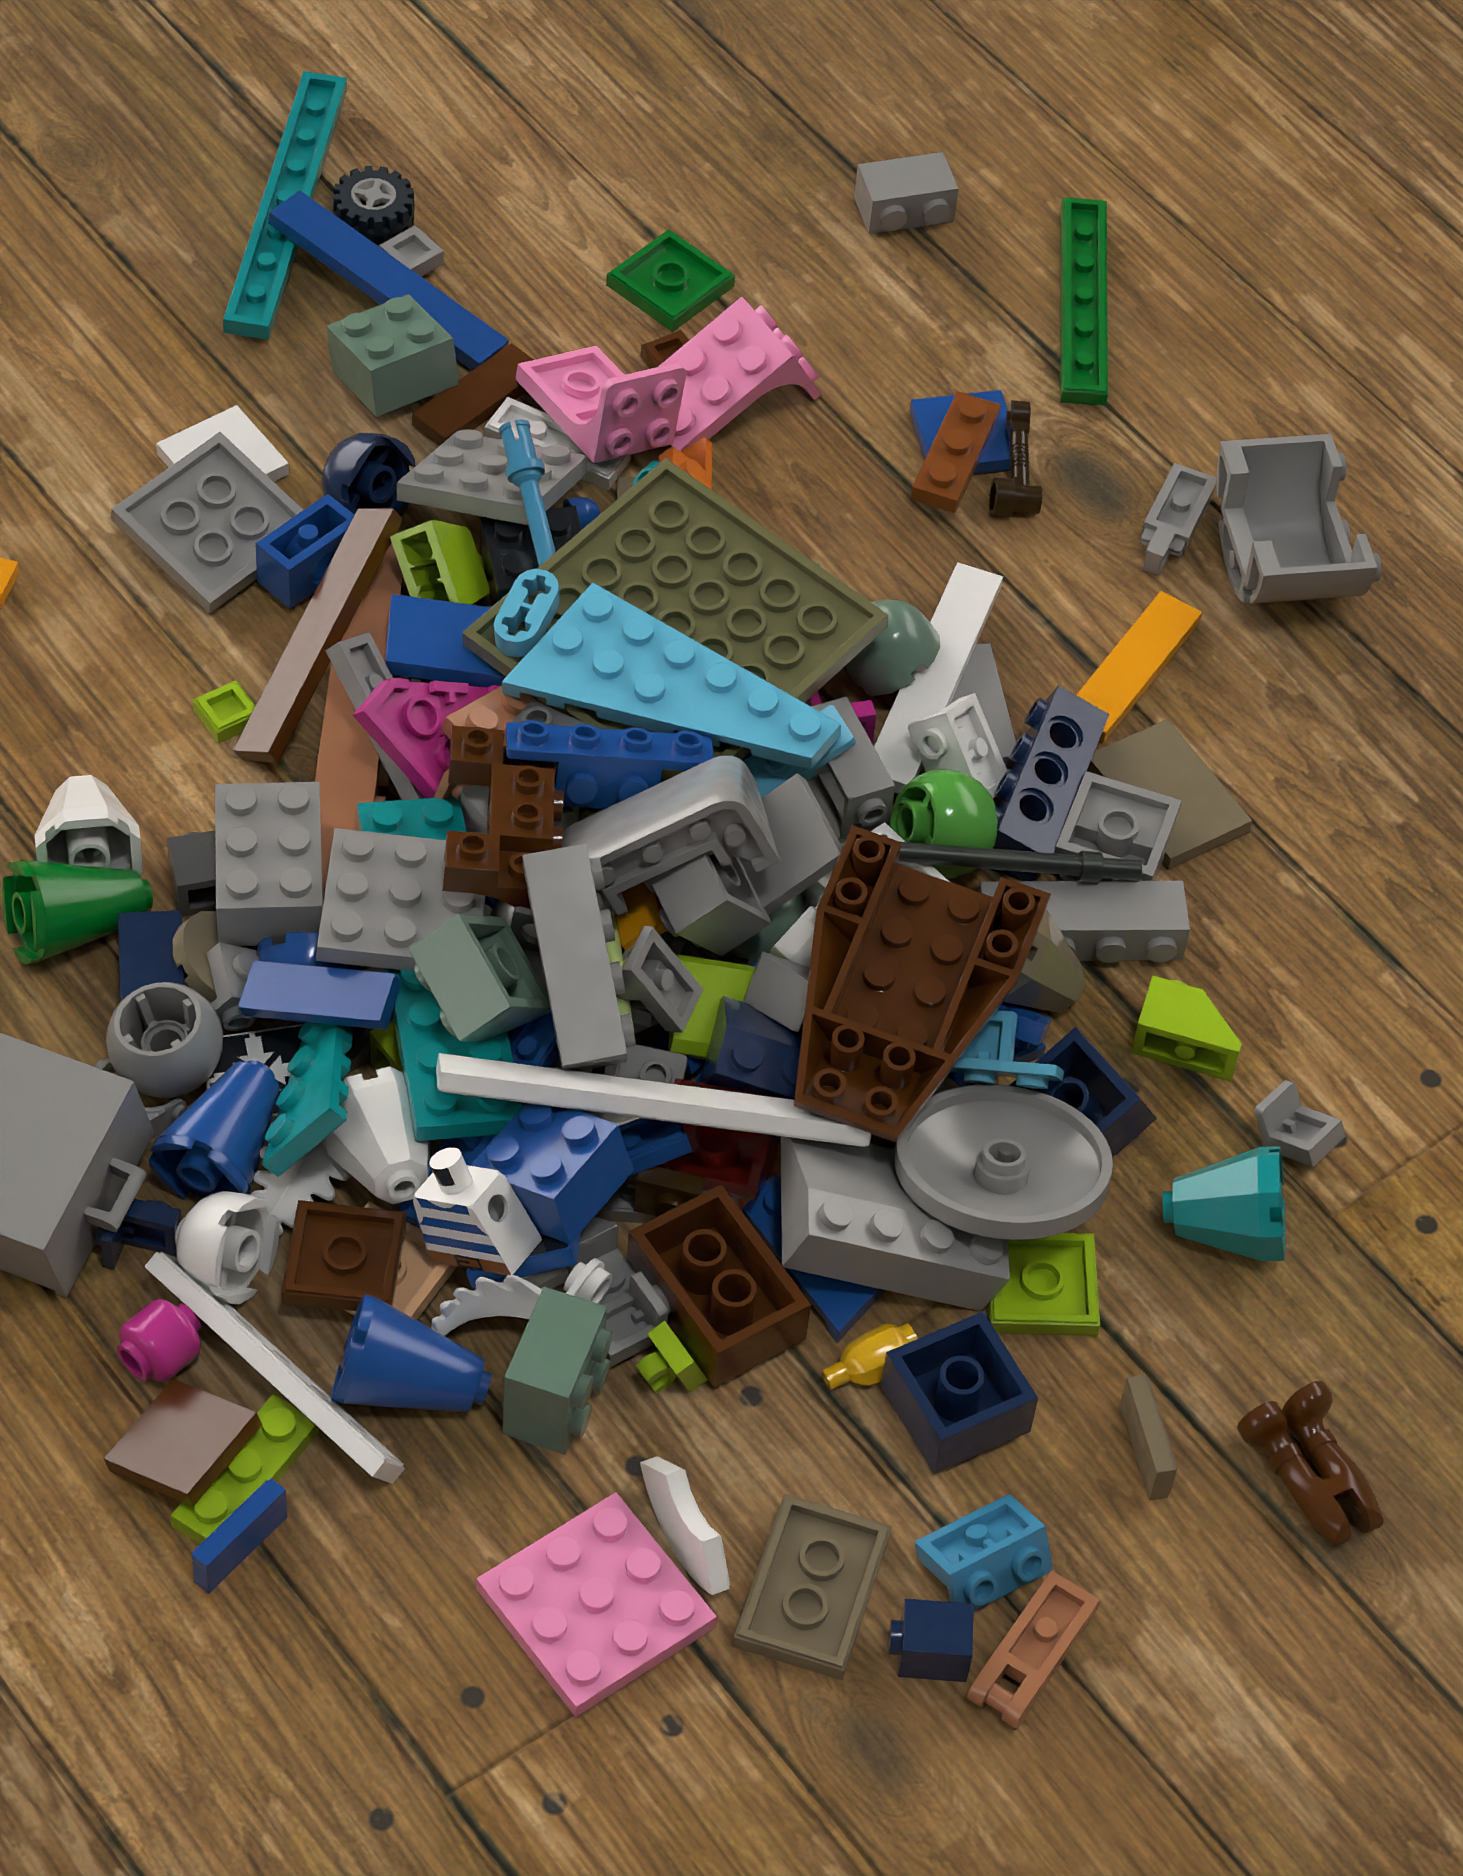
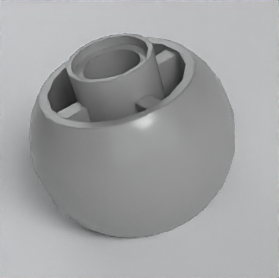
M159 982L140 987L127 995L119 1003L112 1014L107 1028L106 1046L110 1063L117 1074L134 1081L138 1092L155 1098H175L199 1088L215 1071L223 1051V1030L217 1013L209 1001L200 993L179 983Z

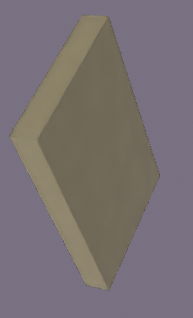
M1169 719L1094 751L1088 766L1090 773L1182 800L1178 818L1165 849L1163 863L1168 869L1250 832L1251 818Z
M784 1493L734 1635L733 1647L843 1680L890 1539L892 1526Z

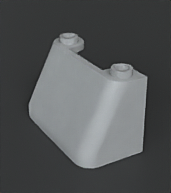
M734 756L712 758L578 821L563 831L562 848L586 843L589 859L600 858L605 889L596 890L599 911L609 909L611 918L615 913L620 915L627 912L626 903L621 892L710 850L713 851L722 867L732 863L731 857H741L749 860L756 872L781 862L757 782L747 765L741 759Z

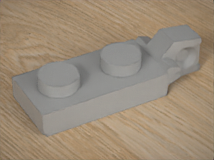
M1176 463L1173 464L1144 521L1140 544L1148 547L1145 551L1146 558L1142 570L1160 576L1170 554L1181 557L1183 550H1187L1216 491L1217 477Z

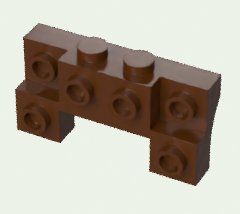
M452 725L448 783L489 787L486 834L447 830L442 891L485 895L499 899L514 908L521 906L531 909L522 855L562 848L563 826L553 825V821L561 822L564 791L554 790L555 769H553V762L508 758L506 756V746H503L504 730Z

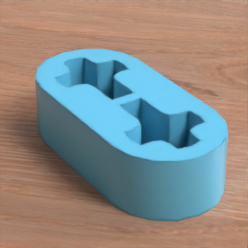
M532 569L523 572L515 580L494 621L496 647L501 653L517 658L526 656L545 635L560 603L558 580L552 573L542 569ZM538 590L545 592V594L539 593L533 604H529L528 595L534 596ZM522 621L525 622V631H519L516 636L509 635V632L515 633Z

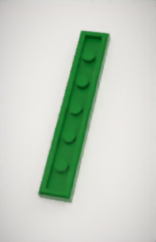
M1062 197L1060 229V402L1106 406L1108 398L1107 201Z

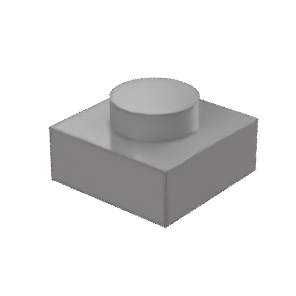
M416 226L379 245L381 249L420 277L444 264V250Z

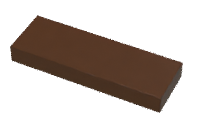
M510 343L458 380L459 385L444 390L413 412L412 425L438 445L444 443L457 431L475 429L493 416L507 397L515 400L526 392L515 379L517 366L519 363L534 359Z

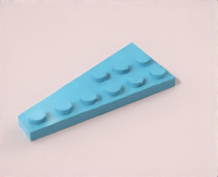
M594 583L583 592L502 681V692L505 695L520 698L521 694L525 693L545 698L546 705L565 709L566 705L570 704L594 710L598 718L655 732L675 733V731H691L699 735L711 737L712 746L719 747L720 743L724 742L749 748L753 756L810 770L813 769L841 736V723Z

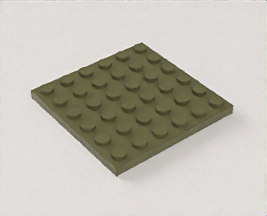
M667 458L537 568L552 573L557 578L559 584V607L546 633L583 592L594 583L804 703L888 627L887 613ZM538 590L534 596L528 595L529 604H533L539 593L545 594V592ZM508 594L462 632L463 645L506 677L525 657L507 656L496 647L494 621ZM522 621L515 633L509 632V635L516 636L519 631H525V622ZM533 696L543 705L597 728L625 730L635 727L598 718L594 710L567 704L565 709L546 705L545 698ZM721 742L719 747L713 746L714 758L734 756L742 760L750 753L749 748ZM662 769L660 783L684 771Z

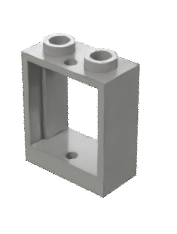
M847 697L811 706L821 711L827 706L833 705L856 740V744L817 769L818 774L807 781L837 839L838 837H847L852 825L868 831L874 830L884 822L889 826L895 784Z

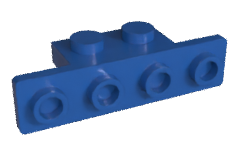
M528 720L522 723L508 722L506 724V756L510 759L556 762L554 790L564 791L563 806L606 809L659 784L662 769L687 771L714 758L712 738L691 731H681L675 734L649 732L636 727L617 730L597 728L589 724L560 726L546 725L535 720Z

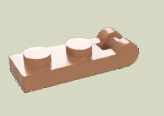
M1051 1570L974 1680L967 1694V1699L981 1708L986 1704L1002 1713V1721L1018 1729L1028 1715L1035 1700L1097 1612L1100 1599ZM1004 1674L1021 1684L1015 1694L998 1684Z

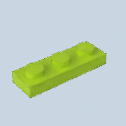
M274 1393L257 1412L262 1426L194 1507L182 1502L171 1514L172 1527L197 1543L201 1544L266 1480L269 1481L272 1478L278 1483L319 1433V1427L303 1412Z

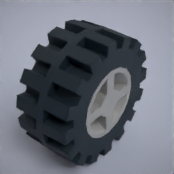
M365 166V171L363 172L356 168L350 171V177L344 174L339 178V184H335L333 214L374 244H382L414 225V190L411 188L410 181L407 178L401 180V173L396 170L390 174L388 173V168L380 166L379 171L373 170V166Z

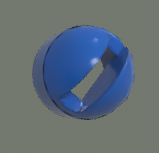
M575 497L563 501L562 507L576 506L582 529L600 515L599 506L588 497Z

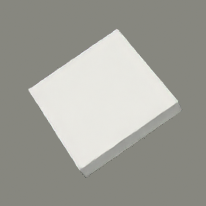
M237 405L156 443L157 455L169 468L218 432H221L273 482L289 475V463Z

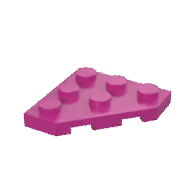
M389 678L376 686L353 716L425 798H433L443 774L449 769L450 765L449 751L451 740L441 731L446 716L500 686L493 685L487 688L468 686V683L443 681L421 683L409 682V679Z

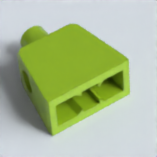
M430 520L390 536L410 597L472 605L489 594L490 587L484 572L485 562L483 557L477 552L472 534L467 527Z

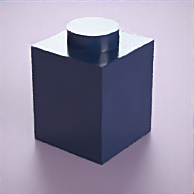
M905 1598L901 1620L891 1619L889 1627L888 1654L898 1655V1677L967 1682L973 1656L974 1604Z

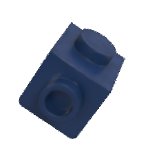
M134 1198L117 1232L97 1226L95 1245L101 1246L103 1266L115 1269L124 1244L154 1252H163L177 1257L175 1234L182 1220L181 1209L172 1208L167 1203L159 1200L143 1201Z

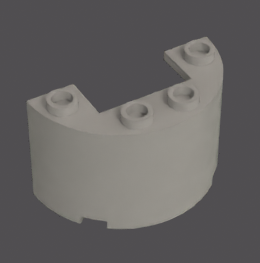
M1331 434L1220 441L1217 465V497H1223L1221 511L1224 518L1223 521L1218 522L1228 577L1235 594L1241 602L1260 604L1363 596L1368 592L1373 582L1380 581L1381 560L1378 553H1372L1366 533L1356 534L1352 551L1349 524L1347 520H1341L1335 499L1339 481H1344L1346 477V460L1343 453L1337 452Z

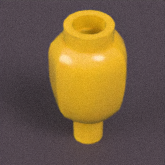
M889 1323L875 1327L848 1343L842 1351L840 1362L821 1370L823 1379L830 1390L849 1381L860 1386L880 1383L886 1352L918 1338L909 1323L899 1327Z

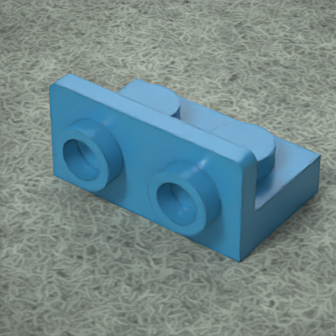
M1010 1494L914 1541L918 1560L947 1587L950 1602L974 1604V1611L1049 1573L1053 1568L1046 1526Z

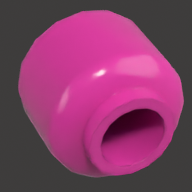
M157 1299L146 1305L120 1327L119 1340L121 1344L117 1346L118 1356L127 1370L141 1381L150 1379L155 1382H165L198 1357L201 1343L197 1332L201 1330V1323L195 1313L185 1304L180 1303L175 1306L166 1300Z

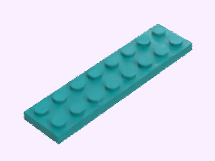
M447 797L444 800L426 798L357 803L356 819L359 831L446 840L447 830L467 832L460 800L457 801L454 797ZM384 968L385 973L396 974L402 982L392 1015L403 1075L407 1086L415 1141L499 1134L522 1108V1102L440 1092L437 1086L436 1066L439 1053L514 1063L508 1032L483 1042L459 1041L458 1038L452 1036L444 1027L440 1019V1011L442 1010L433 993L420 983L415 971Z

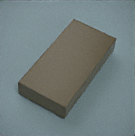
M1146 1374L1127 1377L1120 1408L1149 1501L1168 1498L1177 1472V1465L1149 1377H1146Z

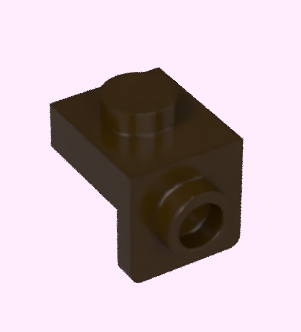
M658 1165L628 1177L627 1187L635 1189L634 1211L658 1217L703 1194L705 1177L658 1167Z

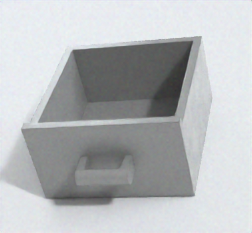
M0 1033V1270L55 1290L57 1295L67 1298L95 1245L97 1226L117 1232L147 1174L143 1169L137 1167V1164L154 1130L134 1081Z

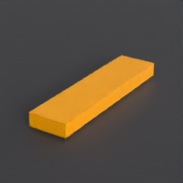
M1160 591L1076 694L1078 697L1109 714L1099 742L1105 743L1197 628L1201 621V611Z

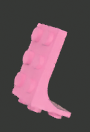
M743 297L739 298L658 366L680 363L687 371L674 442L671 444L680 452L703 437L709 440L754 401L772 389L795 384L802 386L813 400L822 395L813 383L819 378V375L807 362L803 353L791 338L781 332L777 323L762 305L754 310Z
M592 346L519 363L515 379L593 463H598L673 444L687 371L680 363H673L624 375L598 346Z

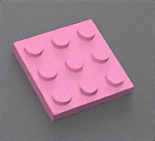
M617 1492L476 1578V1590L575 1717L716 1628L717 1616Z

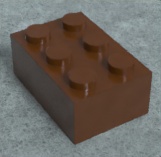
M722 1185L629 1231L628 1264L635 1273L641 1271L651 1286L657 1285L664 1292L670 1305L667 1324L714 1388L806 1340L811 1304Z

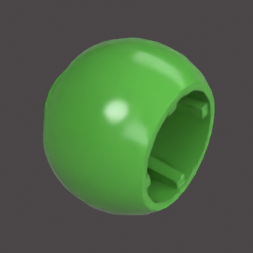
M949 769L931 770L914 777L897 795L890 816V828L906 842L993 849L995 845L998 826L995 803L991 794L982 783L968 774ZM932 865L946 879L959 878L977 869Z

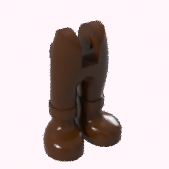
M1315 1381L1296 1391L1287 1400L1282 1410L1275 1401L1257 1406L1241 1419L1237 1429L1245 1443L1256 1450L1263 1451L1270 1457L1269 1464L1272 1470L1281 1478L1314 1530L1334 1547H1338L1351 1539V1529L1344 1511L1336 1500H1340L1347 1515L1355 1527L1362 1533H1369L1380 1528L1383 1525L1384 1519L1376 1497L1366 1478L1356 1464L1337 1445V1441L1331 1431L1324 1429L1323 1418L1331 1408L1333 1402L1332 1392L1323 1381ZM1288 1432L1302 1445V1452L1296 1443L1291 1442ZM1304 1455L1307 1457L1309 1462L1313 1463V1465L1315 1466V1468L1317 1469L1322 1478L1317 1477V1475L1314 1473V1471L1311 1469L1309 1464L1304 1459Z

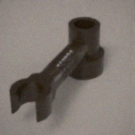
M1011 400V411H1006V428L1010 439L1011 479L993 478L989 493L990 515L1011 517L1013 512L1040 513L1042 487L1030 485L1028 435L1030 431L1031 405L1028 401Z

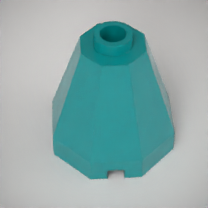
M1281 1146L1257 1147L1174 1178L1173 1191H1163L1164 1223H1174L1175 1236L1263 1262L1285 1261L1286 1221L1285 1199H1283L1282 1187L1284 1185Z

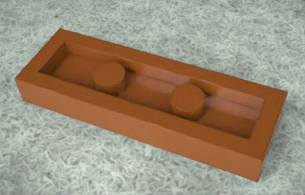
M959 391L956 392L912 486L910 500L956 513L999 419L1001 404Z

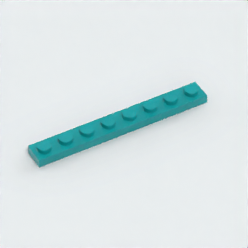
M303 71L223 318L224 333L270 339L298 245L268 224L269 212L299 190L310 198H314L347 93L346 77Z

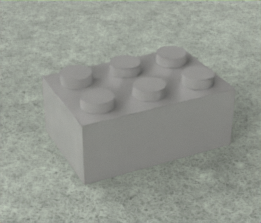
M320 782L215 784L216 917L218 943L234 946H257L263 938L272 936L271 945L285 943L286 933H319L323 909Z

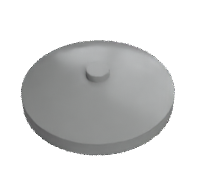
M1007 1085L964 1086L931 1096L896 1142L895 1169L898 1179L905 1192L924 1211L957 1229L980 1236L1009 1240H1028L1054 1236L1067 1232L1086 1222L1095 1215L1106 1200L1113 1168L1112 1154L1106 1138L1098 1127L1083 1113L1052 1096L1026 1088Z

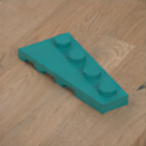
M305 1022L298 1034V1038L302 1040L299 1050L287 1067V1071L291 1073L288 1084L276 1101V1105L280 1109L276 1120L271 1124L265 1135V1140L269 1143L261 1165L277 1177L282 1175L346 1121L347 1111L340 1105L348 1098L349 1086L341 1080L350 1071L351 1060L345 1054L352 1047L353 1026Z

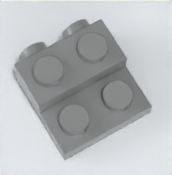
M1086 771L1057 842L1055 854L1079 855L1080 851L1102 852L1105 858L1141 860L1142 876L1140 881H1156L1163 863L1165 849L1180 812L1182 800ZM1060 875L1064 881H1078L1077 876ZM1111 878L1101 879V881H1137Z

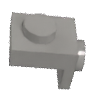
M218 943L206 953L217 996L210 1004L217 1013L221 1026L228 1031L243 1030L250 1027L254 1020L258 1018L245 1016L238 1008L253 961H259L257 950Z
M1287 1080L1283 1081L1255 1108V1115L1264 1147L1281 1146L1282 1156L1314 1167L1346 1137L1342 1120L1301 1106L1296 1084Z
M641 1271L630 1276L628 1292L603 1304V1306H607L606 1329L613 1331L611 1345L606 1359L611 1360L610 1367L655 1345L647 1333L664 1320L666 1323L668 1321L670 1305L664 1292L657 1285L651 1286Z

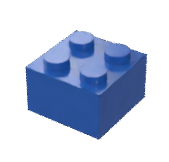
M525 1103L470 1165L498 1170L505 1175L537 1231L567 1244H571L634 1171L618 1124L576 1109Z

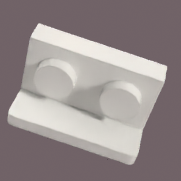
M975 693L957 699L935 715L915 720L908 725L909 733L926 772L938 769L964 772L981 782L991 794L992 799L996 797L994 795L995 790L1007 769Z

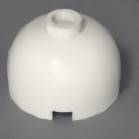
M222 1191L201 1199L179 1223L175 1234L179 1267L201 1287L212 1293L214 1299L231 1304H241L252 1298L258 1291L257 1289L247 1288L258 1270H262L266 1275L269 1274L279 1245L278 1218L276 1215L269 1214L266 1207L271 1205L270 1202L249 1194Z

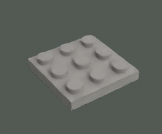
M466 429L455 432L397 482L398 501L528 525L520 489L518 486L510 483L506 477L505 469L508 466V461L502 439L484 437L477 430ZM554 445L545 448L534 446L537 458L543 461L545 467V474L538 482L545 511L587 474V455L571 453L570 449L564 446Z
M218 432L111 509V520L210 614L257 579L255 543L302 512L303 509L225 435Z
M334 828L316 961L414 971L416 962L408 948L457 914L483 916L485 895L442 891L446 840Z

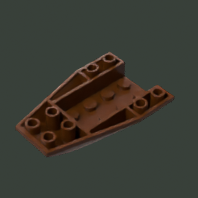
M852 825L816 911L794 1106L897 1142L1016 986L1051 894L1001 877L992 897L898 864L902 842Z

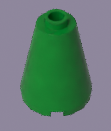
M20 860L8 863L6 867L14 872L12 876L3 877L2 906L7 933H18L22 947L13 948L16 957L23 964L42 962L119 931L118 913L147 912L153 906L151 885L147 879L142 880L140 874L135 870Z

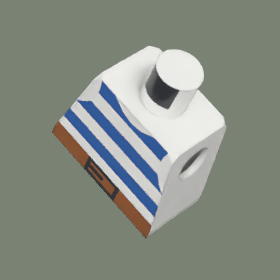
M446 1148L437 1152L429 1162L433 1173L415 1192L413 1204L431 1262L513 1275L542 1239L505 1175L498 1170L466 1165L461 1151L457 1148Z

